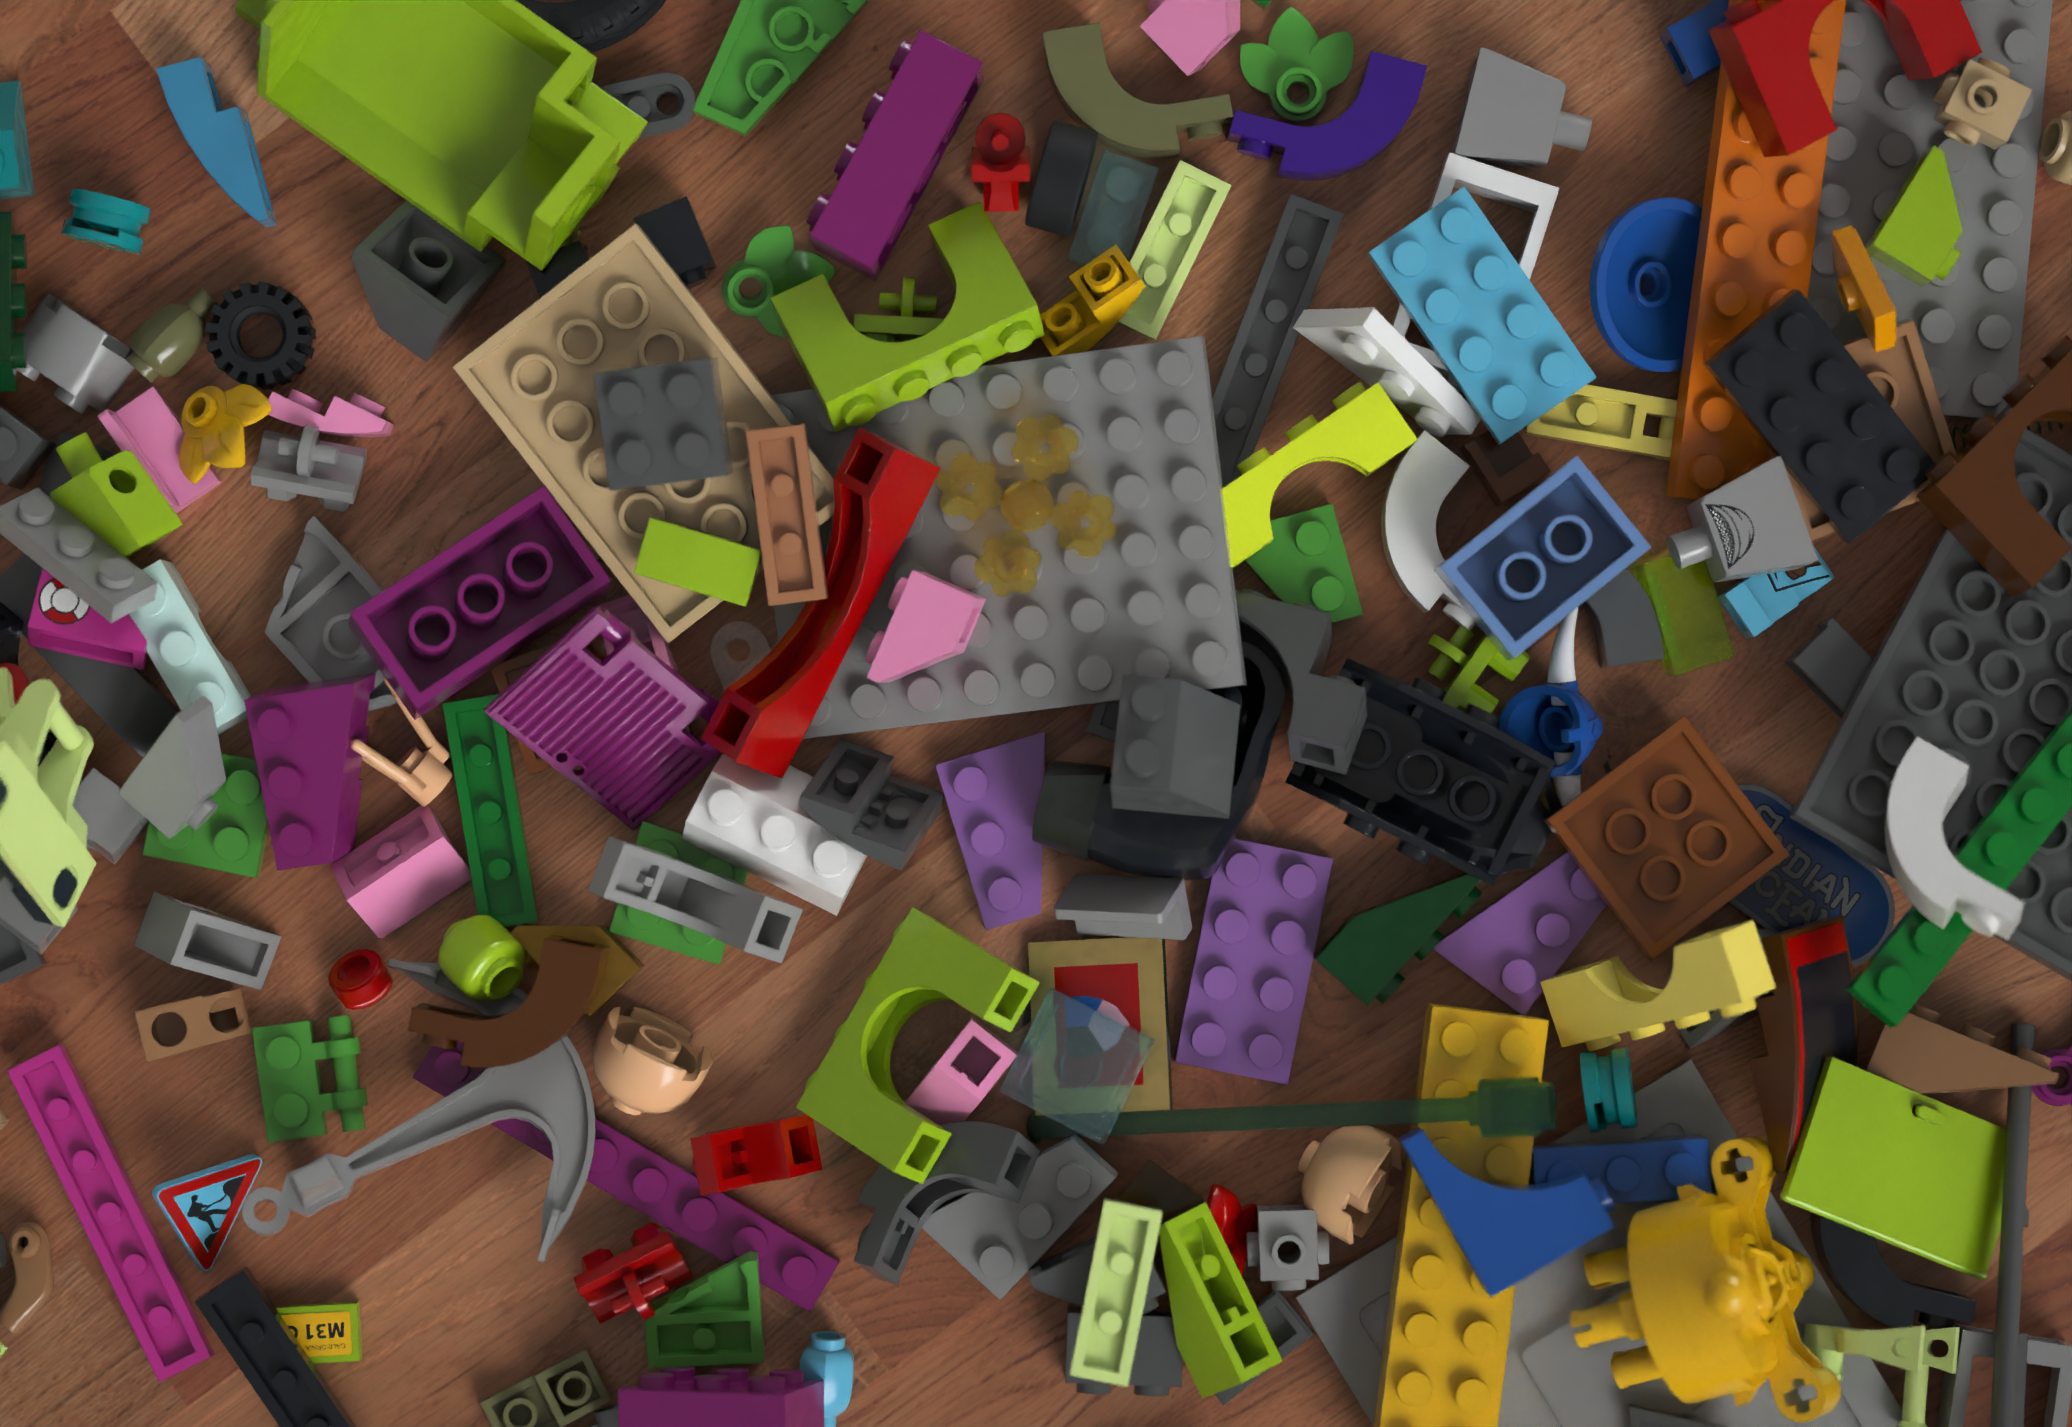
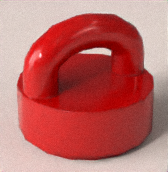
M369 949L354 950L345 954L334 964L328 976L329 986L346 1008L352 1010L365 1009L378 1003L386 997L393 984L391 974L381 957L375 951Z

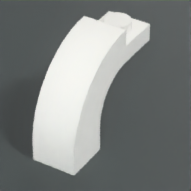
M1424 430L1417 437L1418 440L1403 455L1387 485L1381 512L1383 548L1395 580L1415 606L1425 613L1441 597L1448 603L1442 611L1459 626L1462 625L1471 631L1475 625L1477 627L1479 625L1434 571L1445 561L1439 550L1436 538V520L1440 506L1447 494L1470 466Z
M1916 737L1897 768L1888 799L1885 841L1893 874L1911 903L1940 928L1944 929L1954 912L1958 911L1963 914L1962 920L1976 932L1992 937L1995 933L2009 940L2020 923L2024 903L1964 868L1949 851L1943 836L1942 823L1966 785L1969 766L1923 739Z

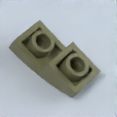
M584 1349L478 1402L490 1427H563L612 1400L587 1350Z

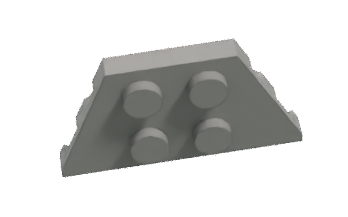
M313 516L306 524L304 532H306L294 564L290 565L282 585L283 592L278 605L273 608L264 633L309 683L376 673L374 691L370 692L368 712L398 704L384 682V675L349 626L350 612L384 590L318 517Z

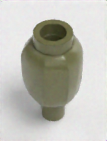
M200 288L186 304L171 303L163 306L150 316L131 338L133 352L126 358V361L150 383L159 375L162 377L173 376L192 358L203 342L205 328L202 320L210 313L214 304L218 303Z

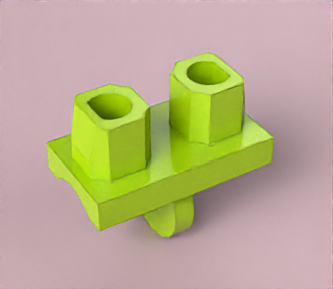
M904 277L902 293L880 292L879 310L901 311V316L854 314V328L871 339L895 343V339L913 340L935 329L944 319L914 317V311L936 313L937 295L915 294V278Z
M1462 625L1458 627L1449 641L1433 634L1427 644L1439 656L1427 672L1442 681L1453 664L1459 667L1444 689L1447 694L1443 702L1462 712L1465 711L1468 703L1489 713H1492L1497 706L1499 700L1475 684L1486 666L1508 681L1513 682L1530 659V656L1523 651L1514 659L1506 660L1485 633L1467 656L1463 653V650L1474 634Z

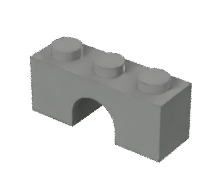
M93 768L84 779L81 777L72 806L88 826L86 849L98 852L115 865L148 825L149 821L118 794V791L121 789L119 786ZM0 869V924L42 955L64 927L34 921L12 893L14 886ZM75 905L67 923L78 911L77 905Z

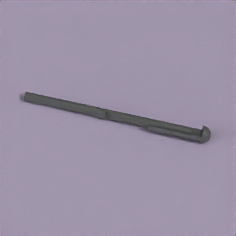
M2012 1024L2010 1054L2015 1056L2019 1046L2034 1051V1025ZM2032 1086L2008 1088L1990 1427L2024 1426L2028 1333H2019L2023 1268V1227H2028L2029 1221L2026 1191Z

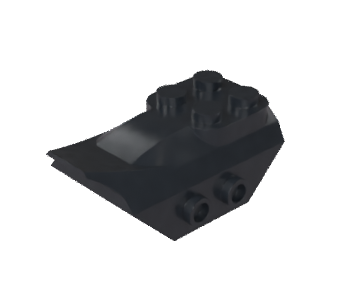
M1347 658L1338 676L1346 677L1356 685L1365 687L1367 718L1347 774L1295 761L1285 783L1347 813L1343 824L1372 839L1375 838L1378 830L1399 839L1400 841L1395 850L1424 865H1427L1430 857L1433 856L1491 886H1494L1498 876L1503 873L1520 868H1534L1552 832L1544 820L1563 807L1554 792L1550 773L1556 762L1512 736L1496 729L1500 719L1493 714L1469 703L1464 712L1444 703L1443 700L1447 692L1427 681L1416 677L1412 686Z

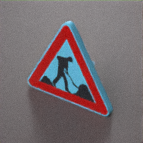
M249 1154L158 1184L152 1191L153 1198L195 1265L204 1272L209 1271L213 1267L262 1166V1159L255 1154Z

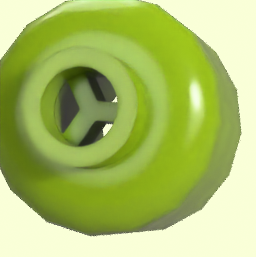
M474 915L455 922L445 932L443 942L439 948L438 963L443 974L465 996L474 1001L500 999L511 993L523 977L525 953L522 945L496 919L489 915Z

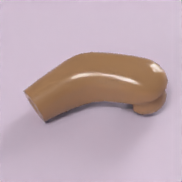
M24 1222L13 1229L8 1240L15 1271V1282L10 1295L0 1308V1323L15 1334L48 1301L54 1288L49 1236L40 1225L33 1222Z

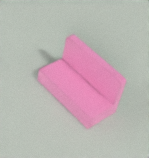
M152 386L116 412L106 409L97 415L120 450H129L134 453L176 514L222 483L211 465L197 484L190 482L183 475L179 466V451L185 433L182 429L181 421L158 388Z
M428 804L424 807L420 805L330 865L346 901L379 938L386 937L471 880L469 864L451 844L438 816Z

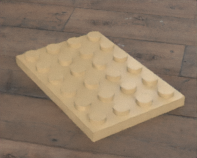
M638 224L631 226L453 366L457 374L667 643L675 639L723 600L634 574L649 518L656 517L761 549L746 431L793 425V423ZM717 357L733 473L727 476L610 491L593 373ZM808 444L820 526L834 515V476ZM762 557L760 560L757 574L764 569Z

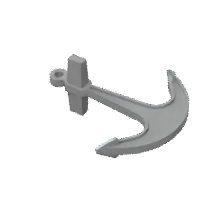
M389 959L387 967L402 973L431 993L482 1015L508 1013L515 1010L528 997L526 993L515 988L507 996L500 999L474 1001L465 996L443 974L439 963L404 962ZM566 1035L554 1045L526 1060L505 1066L488 1067L475 1080L351 1155L341 1157L326 1153L308 1165L287 1173L281 1192L269 1187L255 1189L247 1195L243 1202L242 1216L245 1224L252 1232L258 1235L270 1236L277 1234L286 1226L290 1211L310 1217L325 1207L348 1198L356 1179L496 1121L518 1119L530 1122L541 1130L552 1146L554 1162L543 1204L541 1249L537 1261L544 1263L549 1249L575 1209L587 1182L593 1158L595 1110L588 1077L578 1052ZM269 1201L274 1203L277 1207V1214L274 1219L268 1222H261L255 1217V1209L261 1202Z

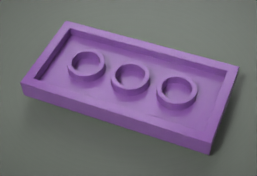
M1239 839L1233 840L1216 873L1210 879L1174 1059L1175 1062L1288 1085L1333 858Z

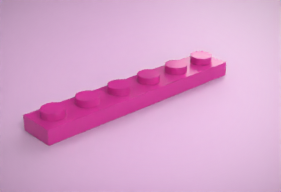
M64 1044L58 1045L7 1070L158 1381L161 1382L215 1355Z

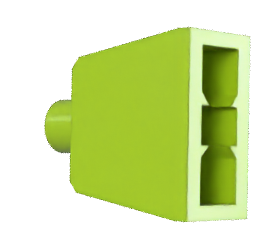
M87 432L56 448L72 479L50 492V498L127 559L183 525L133 452L124 450L102 461Z

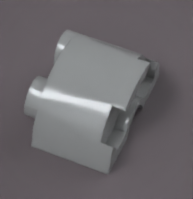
M49 292L46 293L19 332L26 335L27 368H17V371L33 381L38 378L40 373L59 385L53 395L81 414L88 405L101 412L105 411L134 370V367L126 361V358L133 352L131 348L90 322Z

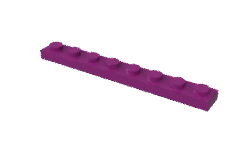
M458 1041L456 1049L431 1046L413 1079L447 1097L478 1078L488 1067L460 1065L465 1042ZM595 1116V1142L592 1163L587 1179L588 1182L726 1263L747 1252L758 1251L760 1283L811 1312L840 1262L838 1258L726 1192L701 1196L698 1179L695 1174ZM507 1119L491 1123L503 1132L553 1160L552 1146L546 1136L530 1122Z

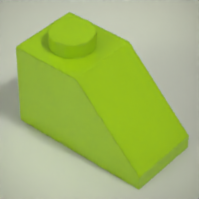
M1932 146L1922 153L1865 246L1868 255L1920 287L1932 282L1935 276L1943 281L1954 267L1962 252L1954 247L1963 230L1944 151L1936 146Z

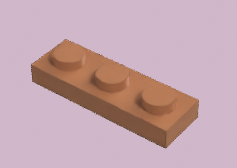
M806 423L746 431L768 605L773 606L827 599L828 591Z

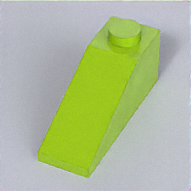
M1206 1202L1161 1224L1159 1237L1176 1345L1202 1399L1242 1384L1282 1362L1283 1360Z

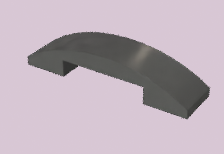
M24 554L0 576V601L23 621L22 634L28 639V623L42 567ZM35 647L72 689L142 757H145L175 715L180 713V710L148 676H143L136 668Z

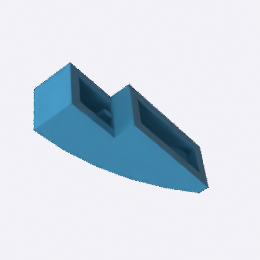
M197 57L157 68L167 104L186 142L205 170L225 193L251 217L266 228L277 225L248 114L238 106L226 110L222 109L211 65L202 57Z

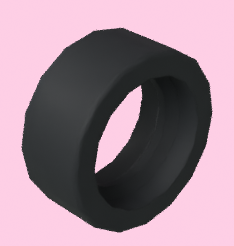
M1059 121L1052 123L1025 220L1027 226L1066 237L1070 236L1090 172L1098 139L1097 132Z

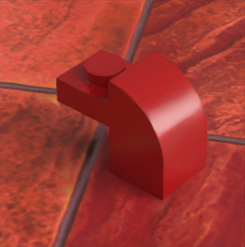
M806 1114L717 1130L690 1138L693 1152L692 1165L698 1179L701 1196L721 1193L757 1183L793 1178L823 1170L814 1121Z

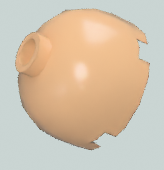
M621 1007L613 1008L607 1015L593 1048L594 1071L601 1086L611 1096V1103L619 1110L631 1115H640L642 1112L657 1114L674 1111L687 1103L702 1084L713 1063L711 1053L704 1045L699 1054L695 1048L688 1044L693 1034L682 1025L663 1015L644 1008L634 1007L630 1016L619 1015Z
M1348 1125L1332 1131L1322 1143L1314 1140L1308 1145L1298 1166V1170L1305 1174L1301 1193L1304 1206L1316 1212L1317 1224L1348 1244H1354L1353 1234L1362 1238L1368 1233L1379 1218L1395 1188L1393 1185L1387 1184L1391 1166L1402 1171L1405 1162L1406 1152L1398 1138L1368 1125Z

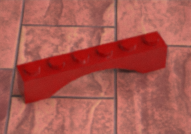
M859 427L833 478L835 505L832 534L824 561L828 598L807 601L795 623L776 647L751 671L726 688L701 737L703 741L737 763L781 779L783 778L941 469L940 467L905 447Z

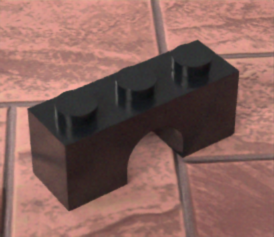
M687 196L633 218L635 224L641 227L688 289L708 280L706 271L716 268V264ZM578 240L561 247L543 271L526 261V264L541 298L590 258L585 246Z

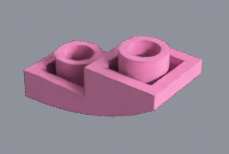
M293 388L288 398L272 391L268 399L272 406V411L268 414L269 416L302 429L306 425L318 427L321 434L350 438H372L389 436L394 427L393 424L381 418L385 407L356 393L353 394L350 402L334 396L325 416L319 414L324 403Z

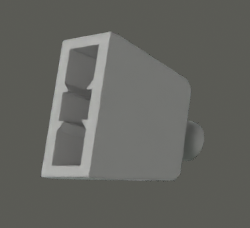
M1481 47L1475 56L1452 153L1491 166L1543 169L1548 163L1552 144L1585 151L1593 118L1561 111L1567 85L1563 81L1490 49Z

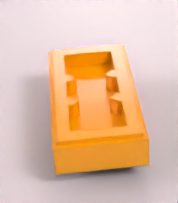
M1852 225L1832 231L1833 266L1839 277L1836 284L1846 312L1855 310L1875 353L1895 347V342H1897L1896 309L1856 228L1853 229Z

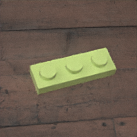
M1182 160L1179 161L1129 262L1145 286L1117 324L1149 340L1156 341L1231 189V184Z
M1104 1198L1069 1372L1071 1376L1128 1387L1163 1213L1162 1210Z

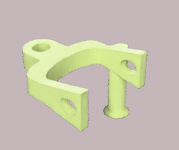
M1805 1323L1803 1344L1826 1367L1836 1374L1838 1380H1843L1844 1374H1842L1844 1353L1863 1355L1905 1369L1902 1418L1895 1426L1928 1427L1925 1424L1929 1366L1956 1374L1960 1327L1925 1330V1326L1874 1330ZM1942 1340L1947 1343L1949 1351L1946 1356L1936 1357L1932 1354L1931 1344L1933 1341Z

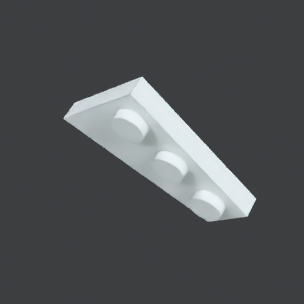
M1375 308L1303 310L1293 326L1296 331L1370 386L1379 382L1391 401L1413 417L1416 423L1428 433L1439 437L1444 435H1471L1481 420L1471 404Z

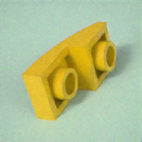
M1117 244L1068 276L1077 290L1040 314L1045 333L1040 338L1052 356L1087 352L1124 316L1145 285Z

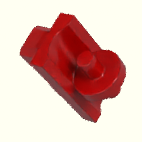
M998 112L988 115L982 119L976 130L975 142L977 147H972L971 178L972 182H983L984 212L1019 211L1018 182L1030 181L1029 146H1024L1026 140L1024 127L1016 117L1008 113Z
M651 1222L634 1231L630 1239L633 1248L615 1257L610 1249L604 1250L601 1248L582 1257L583 1273L573 1279L577 1290L588 1302L600 1324L636 1307L645 1321L656 1316L655 1307L651 1299L693 1277L688 1263L667 1231L662 1232L656 1223Z

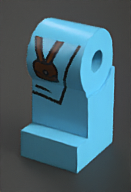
M1815 547L1818 561L1796 570L1744 578L1716 596L1745 639L1755 637L1767 629L1776 620L1797 607L1800 601L1835 577Z

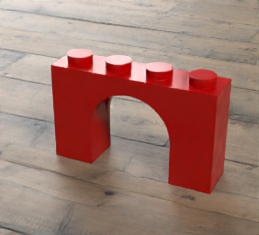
M1745 0L1724 11L1727 21L1708 30L1764 157L1789 156L1837 130L1812 72L1809 59V43L1813 27L1822 11L1834 0H1765L1761 3H1758V0ZM1860 0L1873 9L1883 22L1908 81L1936 78L1982 53L1960 0Z

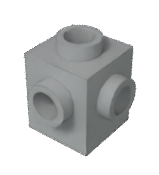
M1304 1204L1257 1205V1231L1246 1232L1248 1267L1259 1266L1260 1281H1271L1272 1290L1306 1289V1280H1319L1318 1265L1329 1264V1237L1326 1230H1317L1316 1212L1306 1208ZM1286 1241H1292L1298 1245L1297 1249L1289 1255L1279 1253V1246Z

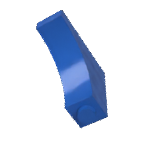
M1419 1127L1398 1137L1399 1142L1484 1291L1490 1297L1615 1227L1607 1213L1616 1207L1598 1177L1589 1182L1583 1173L1576 1171L1547 1183L1523 1186L1503 1185L1474 1177L1457 1168L1438 1152L1424 1131Z

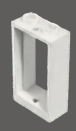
M1449 152L1444 160L1428 211L1451 196L1453 187L1461 189L1465 186L1470 193L1534 213L1518 261L1519 266L1530 280L1559 188ZM1398 302L1391 325L1405 338L1411 318L1401 303ZM1410 343L1442 376L1448 377L1447 381L1457 391L1462 392L1433 350Z

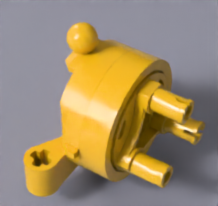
M1756 1136L1728 1140L1720 1144L1711 1160L1712 1174L1718 1195L1706 1193L1692 1184L1676 1187L1680 1200L1639 1210L1633 1215L1626 1246L1584 1256L1585 1274L1589 1284L1595 1290L1630 1281L1631 1290L1621 1294L1616 1302L1572 1311L1570 1316L1572 1328L1587 1324L1592 1326V1329L1575 1333L1574 1337L1580 1348H1587L1592 1344L1628 1336L1630 1340L1645 1339L1647 1346L1623 1352L1618 1351L1612 1354L1611 1370L1615 1382L1620 1389L1663 1378L1673 1394L1684 1403L1691 1404L1733 1394L1737 1407L1750 1403L1759 1387L1764 1384L1766 1379H1769L1773 1397L1779 1411L1792 1421L1809 1422L1831 1412L1838 1404L1841 1396L1840 1382L1836 1374L1826 1367L1801 1342L1793 1314L1804 1293L1812 1285L1814 1267L1809 1258L1803 1253L1788 1248L1772 1237L1765 1212L1775 1176L1769 1143L1765 1139ZM1751 1156L1754 1169L1738 1171L1736 1158ZM1804 1385L1805 1387L1814 1385L1817 1391V1398L1802 1401L1798 1388Z

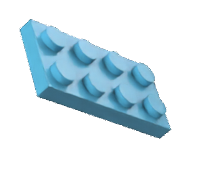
M1465 186L1368 252L1367 256L1498 445L1597 378Z

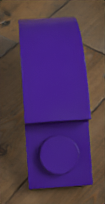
M1371 51L1356 100L1345 113L1335 120L1323 125L1302 127L1235 110L1227 140L1238 143L1237 151L1250 157L1270 160L1272 152L1282 155L1277 174L1278 178L1315 181L1350 173L1376 158L1398 136L1417 102L1427 65Z

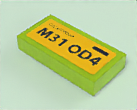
M360 1301L274 1306L313 1364L353 1362L363 1359Z

